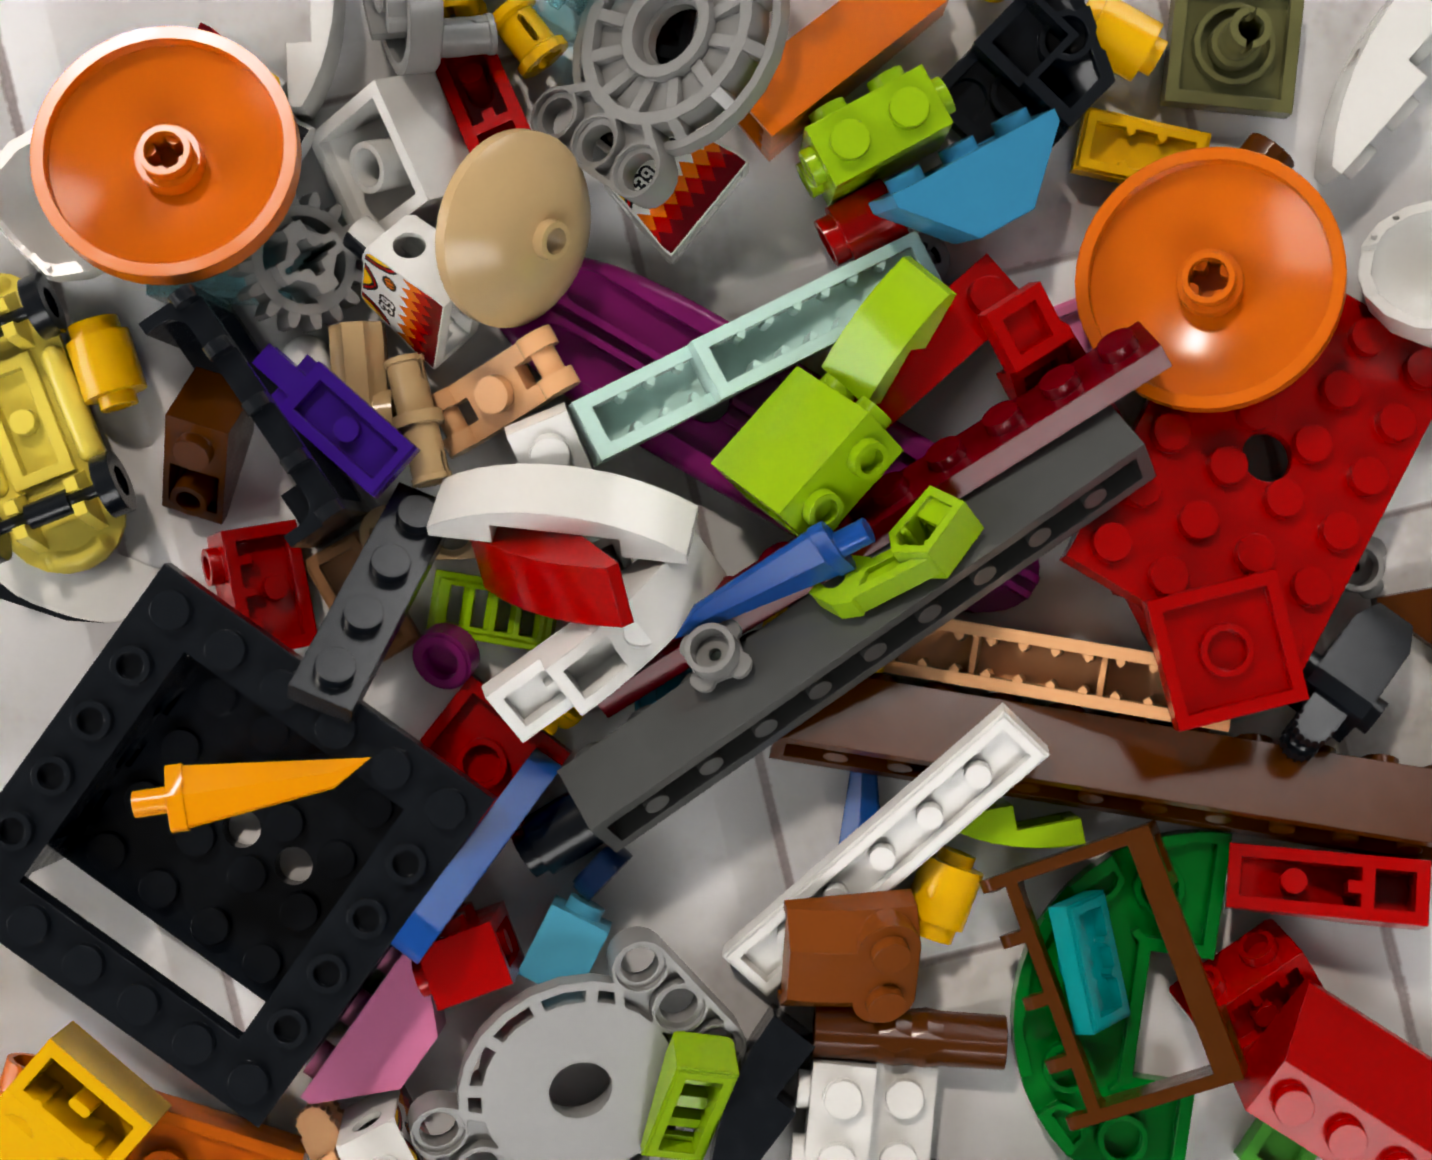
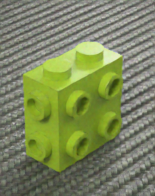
M922 64L906 73L902 66L898 65L884 71L869 81L866 85L869 93L847 104L843 97H838L814 110L808 116L812 124L804 128L801 147L798 152L801 162L795 164L799 177L809 195L813 199L822 195L827 206L878 178L883 180L939 150L954 123L950 115L956 112L952 96L940 77L937 76L930 79Z
M796 366L714 458L711 464L748 501L798 537L806 532L807 528L820 521H824L834 531L843 518L874 483L883 476L885 471L904 450L886 431L892 420L875 403L865 396H861L855 403L853 402L855 400L853 394L832 375L825 373L819 380Z

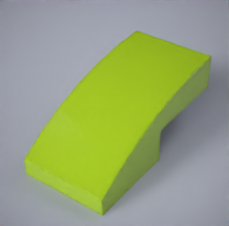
M911 256L902 257L858 308L833 345L821 367L842 383L858 400L861 396H865L873 403L880 404L910 351L927 347L957 294Z
M1005 798L998 799L960 832V834L974 839L1011 847L1057 848L1086 844L1082 820L1073 812L1066 811L1016 821L1013 805Z

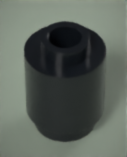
M568 791L527 816L521 823L522 828L517 830L511 837L520 857L537 878L547 871L555 875L604 844L601 839L590 831Z

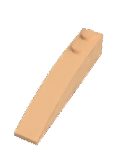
M951 619L885 665L883 671L885 673L1172 722L1155 654L1152 651ZM1231 719L1201 727L1229 732Z

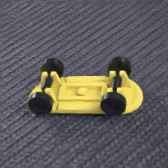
M39 272L22 279L12 274L0 273V564L11 560L13 551L27 564L46 572L72 574L90 570L107 560L120 544L126 528V515L137 508L134 488L119 458L112 451L106 450L89 405L84 404L66 346L61 334L67 331V322L54 289Z

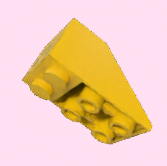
M72 1021L47 1041L0 1096V1160H125L172 1105L77 1023Z

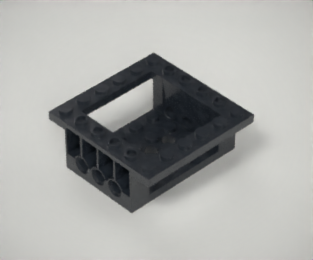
M164 563L0 792V943L259 1128L300 1070L326 1040L352 1001L365 986L392 947L390 944L399 930L469 838V835L497 796L363 700L352 722L348 724L288 699V684L303 657L172 563ZM372 757L335 789L252 811L261 825L260 836L254 844H242L232 837L229 831L230 818L191 828L190 831L173 834L170 831L168 814L135 818L132 812L131 792L165 786V765L177 763L194 765ZM298 847L309 854L313 868L308 879L294 881L284 875L280 867V857L286 848ZM66 858L265 1001V1004L245 1032H242L29 879L31 873Z

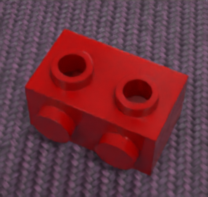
M504 900L475 910L472 901L461 905L418 964L411 961V965L421 994L424 997L432 995L437 1010L441 1011L513 984L525 956Z

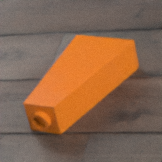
M840 0L786 41L781 61L766 91L746 117L738 123V126L770 162L802 135L805 127L812 124L808 116L814 110L838 97H847L942 17L949 0Z

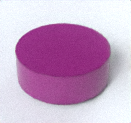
M438 623L428 628L416 641L413 647L412 658L416 670L429 684L441 689H455L462 686L476 671L480 662V653L477 643L466 630L455 624Z

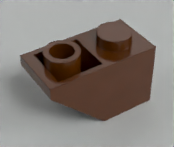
M196 366L165 414L162 506L221 525L227 517L254 432L253 419L247 416L241 407L242 403L222 374Z

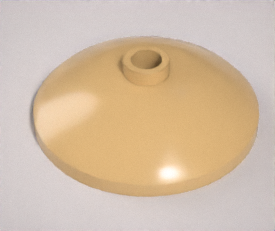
M525 128L504 130L490 136L477 145L465 157L453 174L444 193L438 213L435 254L444 289L455 306L469 318L497 328H513L528 324L551 309L565 294L577 276L584 260L590 237L591 205L584 173L578 167L575 156L566 145L557 138L536 130Z

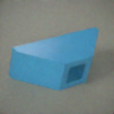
M1027 107L1018 109L991 123L990 125L995 135L977 144L974 136L971 135L940 150L938 155L942 163L923 173L920 164H916L891 176L884 181L888 192L868 203L873 215L946 242L958 244L983 238L1034 210L1060 122L1055 108L1034 116H1030Z

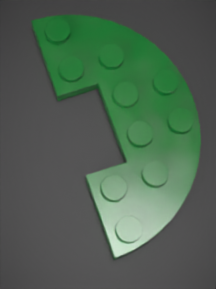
M1186 829L1163 832L1161 836L1178 878L1173 887L1199 956L1203 959L1214 960L1228 868L1229 843L1232 841V833L1212 829ZM1128 845L1107 852L1083 868L1054 896L1037 920L1069 1008L1063 977L1058 967V953L1048 907L1085 890H1104L1129 1003L1130 1016L1095 1035H1079L1102 1097L1168 1078L1133 1072L1151 951L1168 953ZM1025 943L1017 965L1011 995V1042L1015 1064L1023 1088L1036 1115L1051 1138L1073 1160H1185L1194 1095L1082 1129L1069 1130L1065 1117L1074 1111L1086 1109L1072 1068L1053 1074L1048 1073L1044 1061L1050 1057L1065 1053V1049L1049 1005L1031 1011H1026L1024 1007L1023 997L1043 990Z

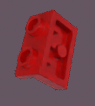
M296 519L220 531L207 537L208 548L203 549L201 553L202 569L208 586H216L217 596L289 648L297 649L310 646L317 633L302 549L291 548L283 537L297 527Z
M1271 918L1266 919L1215 954L1214 960L1208 959L1202 963L1218 1006L1226 1005L1244 1056L1306 977L1323 987L1303 951ZM1178 980L1170 986L1169 991L1195 1026Z

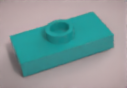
M1085 890L1048 907L1058 953V967L1063 977L1075 1035H1095L1130 1016L1129 1003L1104 890Z

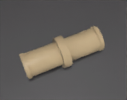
M422 353L398 355L383 362L397 416L392 418L393 426L421 450L409 463L413 488H427L440 485L443 478L452 475L439 428L444 423L442 409L434 407L424 365L425 358Z

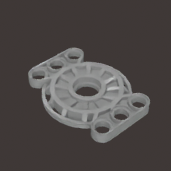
M589 0L581 15L573 45L572 77L574 84L552 87L539 97L531 112V128L560 140L573 153L578 167L618 195L644 209L656 208L669 199L677 185L678 168L674 157L691 154L719 140L746 117L766 91L781 61L789 31L790 0ZM689 9L698 11L696 32L688 47L677 58L668 63L660 64L655 50L656 40L662 26L670 17L680 11ZM772 11V24L769 32V14ZM572 105L573 115L570 124L559 134H554L553 127L556 116L563 108ZM709 123L707 126L696 131L697 128ZM612 132L614 138L610 152L602 160L594 162L593 149L596 142L604 134ZM674 136L676 140L670 141L669 137ZM654 160L655 174L651 182L643 189L635 190L634 177L637 170L645 162Z
M640 926L626 928L617 933L609 942L606 951L608 975L586 973L557 977L529 987L500 1005L478 1028L463 1055L456 1082L457 1093L444 1090L428 1091L417 1097L410 1105L407 1119L411 1143L416 1151L426 1160H466L468 1156L482 1151L495 1155L496 1160H628L641 1151L640 1145L664 1056L675 1031L706 1034L715 1029L728 1030L731 1032V1039L735 1045L738 1064L743 1059L747 1049L746 1038L734 1014L658 934L649 928ZM634 948H649L655 953L653 962L643 971L627 972L620 966L623 957ZM682 988L693 992L692 1002L686 1009L680 1012L670 1013L660 1008L662 999L672 990ZM482 1054L479 1068L473 1072L474 1066ZM593 1063L605 1069L608 1073L610 1083L606 1090L589 1103L573 1107L561 1106L553 1103L549 1097L552 1080L561 1070L571 1064ZM434 1113H448L456 1119L452 1128L444 1134L429 1135L420 1129L421 1123L425 1118ZM668 1125L667 1129L683 1131L685 1127ZM640 1153L630 1160H659L661 1157L644 1156Z

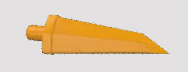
M372 757L194 765L177 763L165 765V786L131 792L132 812L135 818L168 814L171 833L186 832L197 826L335 789Z

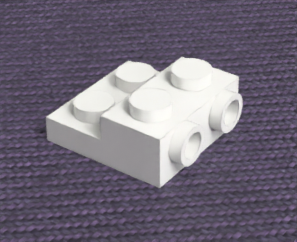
M811 1052L809 1070L798 1069L795 1108L805 1109L803 1133L792 1132L789 1160H930L938 1066L922 1068L910 1064L891 1066L870 1061L812 1058Z

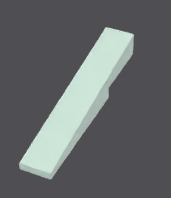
M915 230L692 340L687 346L571 402L567 409L594 466L597 467L832 347L858 308L902 257L911 256L943 282L918 232Z

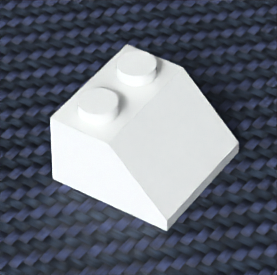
M434 73L398 75L373 80L315 130V137L311 145L336 202L343 207L341 213L346 224H354L361 217L369 216L386 231L405 215H416L426 223L436 220L446 188L458 166L469 154L461 131Z

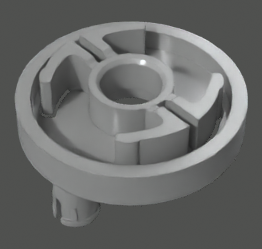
M362 0L371 40L383 41L388 60L397 75L434 73L438 69L442 58L497 54L498 34L492 13L444 18L443 0Z

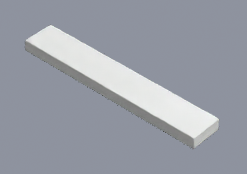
M1002 702L723 945L722 957L765 996H769L781 985L786 923L783 908L784 900L893 890L1050 756L1048 746Z

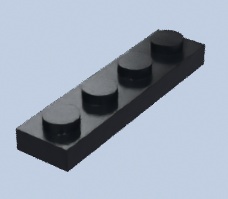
M401 482L398 483L288 684V699L348 724L352 722L446 540V537L428 536L426 528L436 497Z

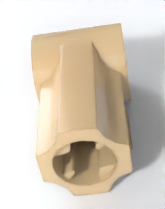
M362 320L341 322L328 326L331 371L393 425L392 418L397 416L387 371H385L383 362L388 360L385 323L382 321Z

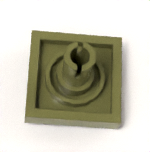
M1171 0L1166 39L1168 44L1165 49L1159 106L1279 119L1289 117L1293 111L1304 0Z

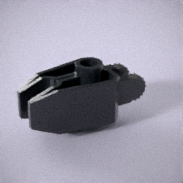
M1378 603L1355 614L1323 655L1313 650L1303 669L1310 699L1288 704L1289 707L1296 711V714L1279 738L1281 741L1279 747L1283 750L1282 754L1285 753L1287 755V759L1291 758L1293 762L1297 760L1301 763L1304 760L1309 761L1331 738L1340 743L1354 728H1357L1363 734L1369 731L1389 704L1380 695L1411 652L1413 625L1382 603Z

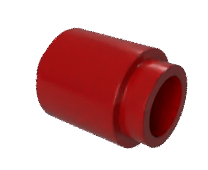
M878 178L825 208L826 215L814 221L816 231L836 266H840L849 260L852 262L909 234L908 227L873 215L868 203L888 192L881 179Z

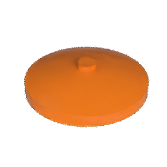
M157 26L123 33L106 40L79 57L64 71L46 95L38 112L30 142V171L34 191L41 209L62 239L81 258L105 273L123 280L148 285H179L208 279L233 268L254 254L273 235L288 213L299 184L302 166L301 139L295 115L283 89L269 69L251 52L226 37L201 29L181 26Z
M1204 147L1177 152L1156 160L1127 178L1104 201L1093 217L1080 247L1075 275V296L1078 314L1092 348H1096L1099 341L1108 333L1116 329L1128 328L1139 321L1161 344L1172 367L1133 391L1156 404L1176 410L1199 413L1226 412L1245 408L1262 402L1292 385L1308 371L1328 346L1342 315L1347 290V261L1343 239L1329 206L1319 192L1305 178L1282 162L1261 153L1233 147Z

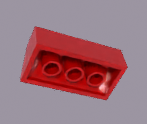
M1306 977L1245 1055L1249 1066L1245 1079L1234 1082L1245 1111L1323 1160H1432V1057Z

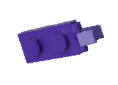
M269 343L252 362L254 366L278 386L271 396L290 424L374 498L378 499L421 451L325 364L315 361L308 354L297 365L277 347L274 348Z

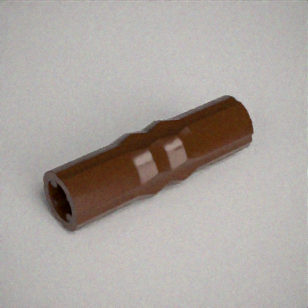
M814 1007L812 1034L815 1048L812 1050V1058L870 1061L891 1066L910 1064L922 1068L946 1066L992 1070L1005 1069L1008 1047V1023L1005 1015L940 1011L923 1007L909 1009L901 1017L891 1022L870 1023L860 1019L855 1014L853 1007Z

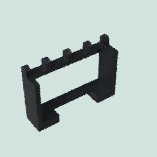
M186 284L168 296L170 301L168 304L139 323V326L147 336L180 348L194 369L197 366L222 374L242 403L241 407L247 416L253 419L279 457L281 466L287 474L292 476L297 485L281 495L300 523L298 527L283 536L291 548L321 549L360 523L365 515L371 511L347 474L290 424L271 395L278 386L252 364L262 350L230 304L192 284Z

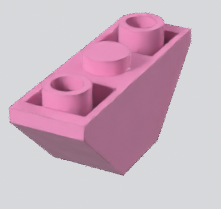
M393 946L377 967L378 970L386 974L377 990L372 995L362 988L341 1017L340 1021L350 1028L337 1046H334L325 1040L303 1072L313 1080L300 1097L309 1104L400 1090L446 1024L444 1010H437L432 995L424 997L421 994L413 975L412 960Z

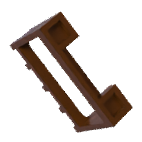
M1155 819L1087 842L1086 844L1011 868L1004 873L979 881L983 894L994 893L1006 887L1021 929L999 936L1003 949L1026 943L1043 989L1023 997L1024 1007L1026 1011H1031L1049 1005L1063 1043L1065 1053L1050 1057L1044 1061L1048 1073L1053 1074L1072 1068L1086 1109L1074 1111L1065 1117L1070 1131L1244 1080L1249 1067L1226 1005L1218 1006L1173 887L1178 878ZM1128 845L1210 1065L1102 1097L1079 1035H1075L1071 1013L1028 899L1024 880Z

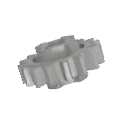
M316 192L302 196L300 201L295 194L288 213L268 241L243 262L227 270L228 276L243 277L247 285L237 294L239 301L255 298L259 302L254 316L258 321L271 318L277 314L278 331L286 332L295 329L298 323L303 333L319 330L322 327V322L328 326L343 320L344 316L341 308L347 309L358 305L360 302V298L351 289V286L362 284L363 271L356 269V260H359V258L343 244V239L353 224L342 227L338 222L343 208L338 203L321 210L320 194ZM304 224L310 226L317 232L307 230ZM311 251V255L302 260L304 264L300 265L297 270L286 274L285 270L295 264L294 260L300 254ZM278 290L290 293L295 301L284 297Z

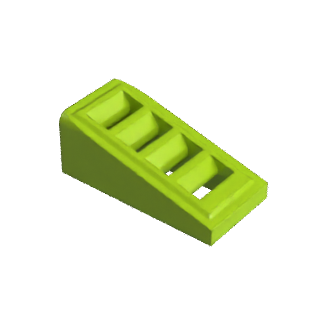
M436 569L426 630L438 623H451L466 630L476 641L532 650L555 633L557 619L535 614L532 635L521 634L524 610L511 604L507 631L496 630L500 598L484 588L481 576ZM452 585L464 587L459 623L446 621ZM477 589L488 591L483 627L471 625Z
M675 1031L664 1056L640 1145L641 1155L680 1160L704 1159L739 1077L735 1045L731 1038L685 1031ZM667 1126L694 1128V1131L667 1129Z

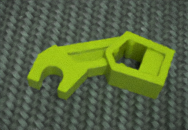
M929 485L888 533L890 549L873 558L851 555L855 561L856 569L845 574L842 583L834 588H826L821 583H818L809 591V594L822 608L841 619L864 616L865 612L929 579H948L984 527L964 501Z

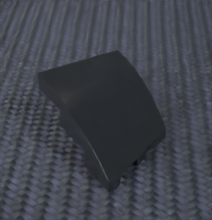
M1014 0L973 42L970 50L941 78L948 88L956 108V112L950 115L954 122L951 128L962 139L973 135L977 144L995 135L990 125L991 123L1018 109L1027 107L1030 116H1034L1055 108L1060 122L1053 148L1116 81L1106 51L1100 47L1097 39V25L1090 5L1086 6L1084 0Z

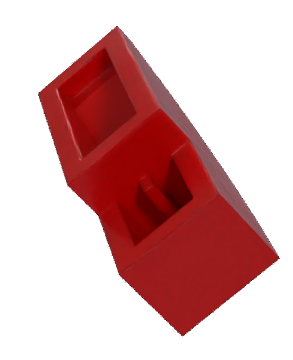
M497 526L492 543L470 540L484 588L503 601L525 611L568 622L620 628L634 623L619 563L582 535Z

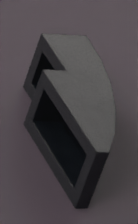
M773 1002L746 1042L747 1049L745 1055L738 1064L739 1077L713 1135L710 1160H761L796 1115L794 1097L783 1090V1088L815 1048L813 1034Z

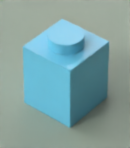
M571 893L568 900L556 894L523 959L518 974L540 984L561 976L589 973L612 925L611 921L602 917L605 909L592 900L588 902L579 894Z

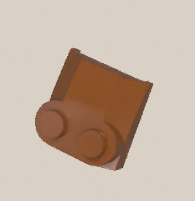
M911 888L784 900L783 908L786 923L781 990L777 991L780 1006L853 1007L855 1014L860 1019L870 1023L894 1021L911 1008L916 996L921 954L918 908Z

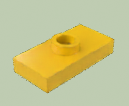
M1091 107L1081 118L1069 173L1122 184L1131 175L1158 159L1181 151L1209 147L1212 134Z

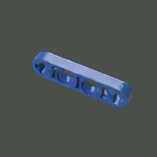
M535 748L415 908L390 945L416 964L422 960L558 774L557 770L562 768V765L540 749Z

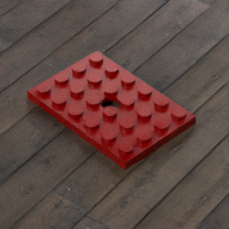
M1346 294L1342 315L1328 346L1305 374L1278 394L1245 408L1214 413L1176 410L1147 399L1131 429L1144 442L1156 477L1073 534L1059 560L1142 609L1141 601L1268 569H1277L1303 670L1432 420V348L1391 333L1369 312L1367 305ZM1258 434L1269 435L1283 445L1287 453L1288 465L1286 472L1280 479L1266 482L1255 478L1248 472V459L1243 452V448L1251 436Z

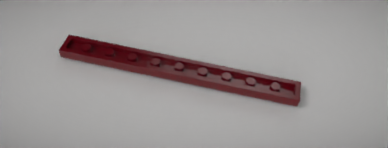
M1139 321L1128 328H1120L1108 333L1099 341L1097 347L1071 364H1063L1051 369L1041 378L1039 384L1013 400L1002 401L994 405L983 415L982 420L958 435L948 436L935 442L923 457L901 471H894L883 475L843 518L834 532L862 517L865 518L873 530L875 542L850 555H871L890 543L888 534L929 485L958 499L964 497L1172 367L1169 358L1161 344ZM797 537L788 542H778L770 546L761 554L758 561L734 576H725L716 590ZM831 579L821 582V584L823 585ZM814 585L731 619L741 626L743 635L807 595ZM685 636L673 638L639 672L598 704V707L607 718L615 715L690 668L685 657L680 652V643Z

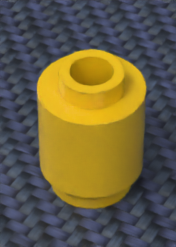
M1088 0L1086 6L1090 5L1096 22L1097 39L1100 47L1106 51L1113 73L1130 82L1138 71L1149 76L1168 44V41L1159 37L1164 24L1122 0Z
M102 314L71 324L67 328L71 341L66 344V348L84 404H99L101 413H110L139 403L137 393L145 390L148 385L128 327H121L118 315Z
M944 845L937 854L931 856L917 869L911 885V891L917 903L921 937L941 944L951 945L955 933L963 932L980 887L979 881L984 876L983 873L973 868L976 860L974 856Z

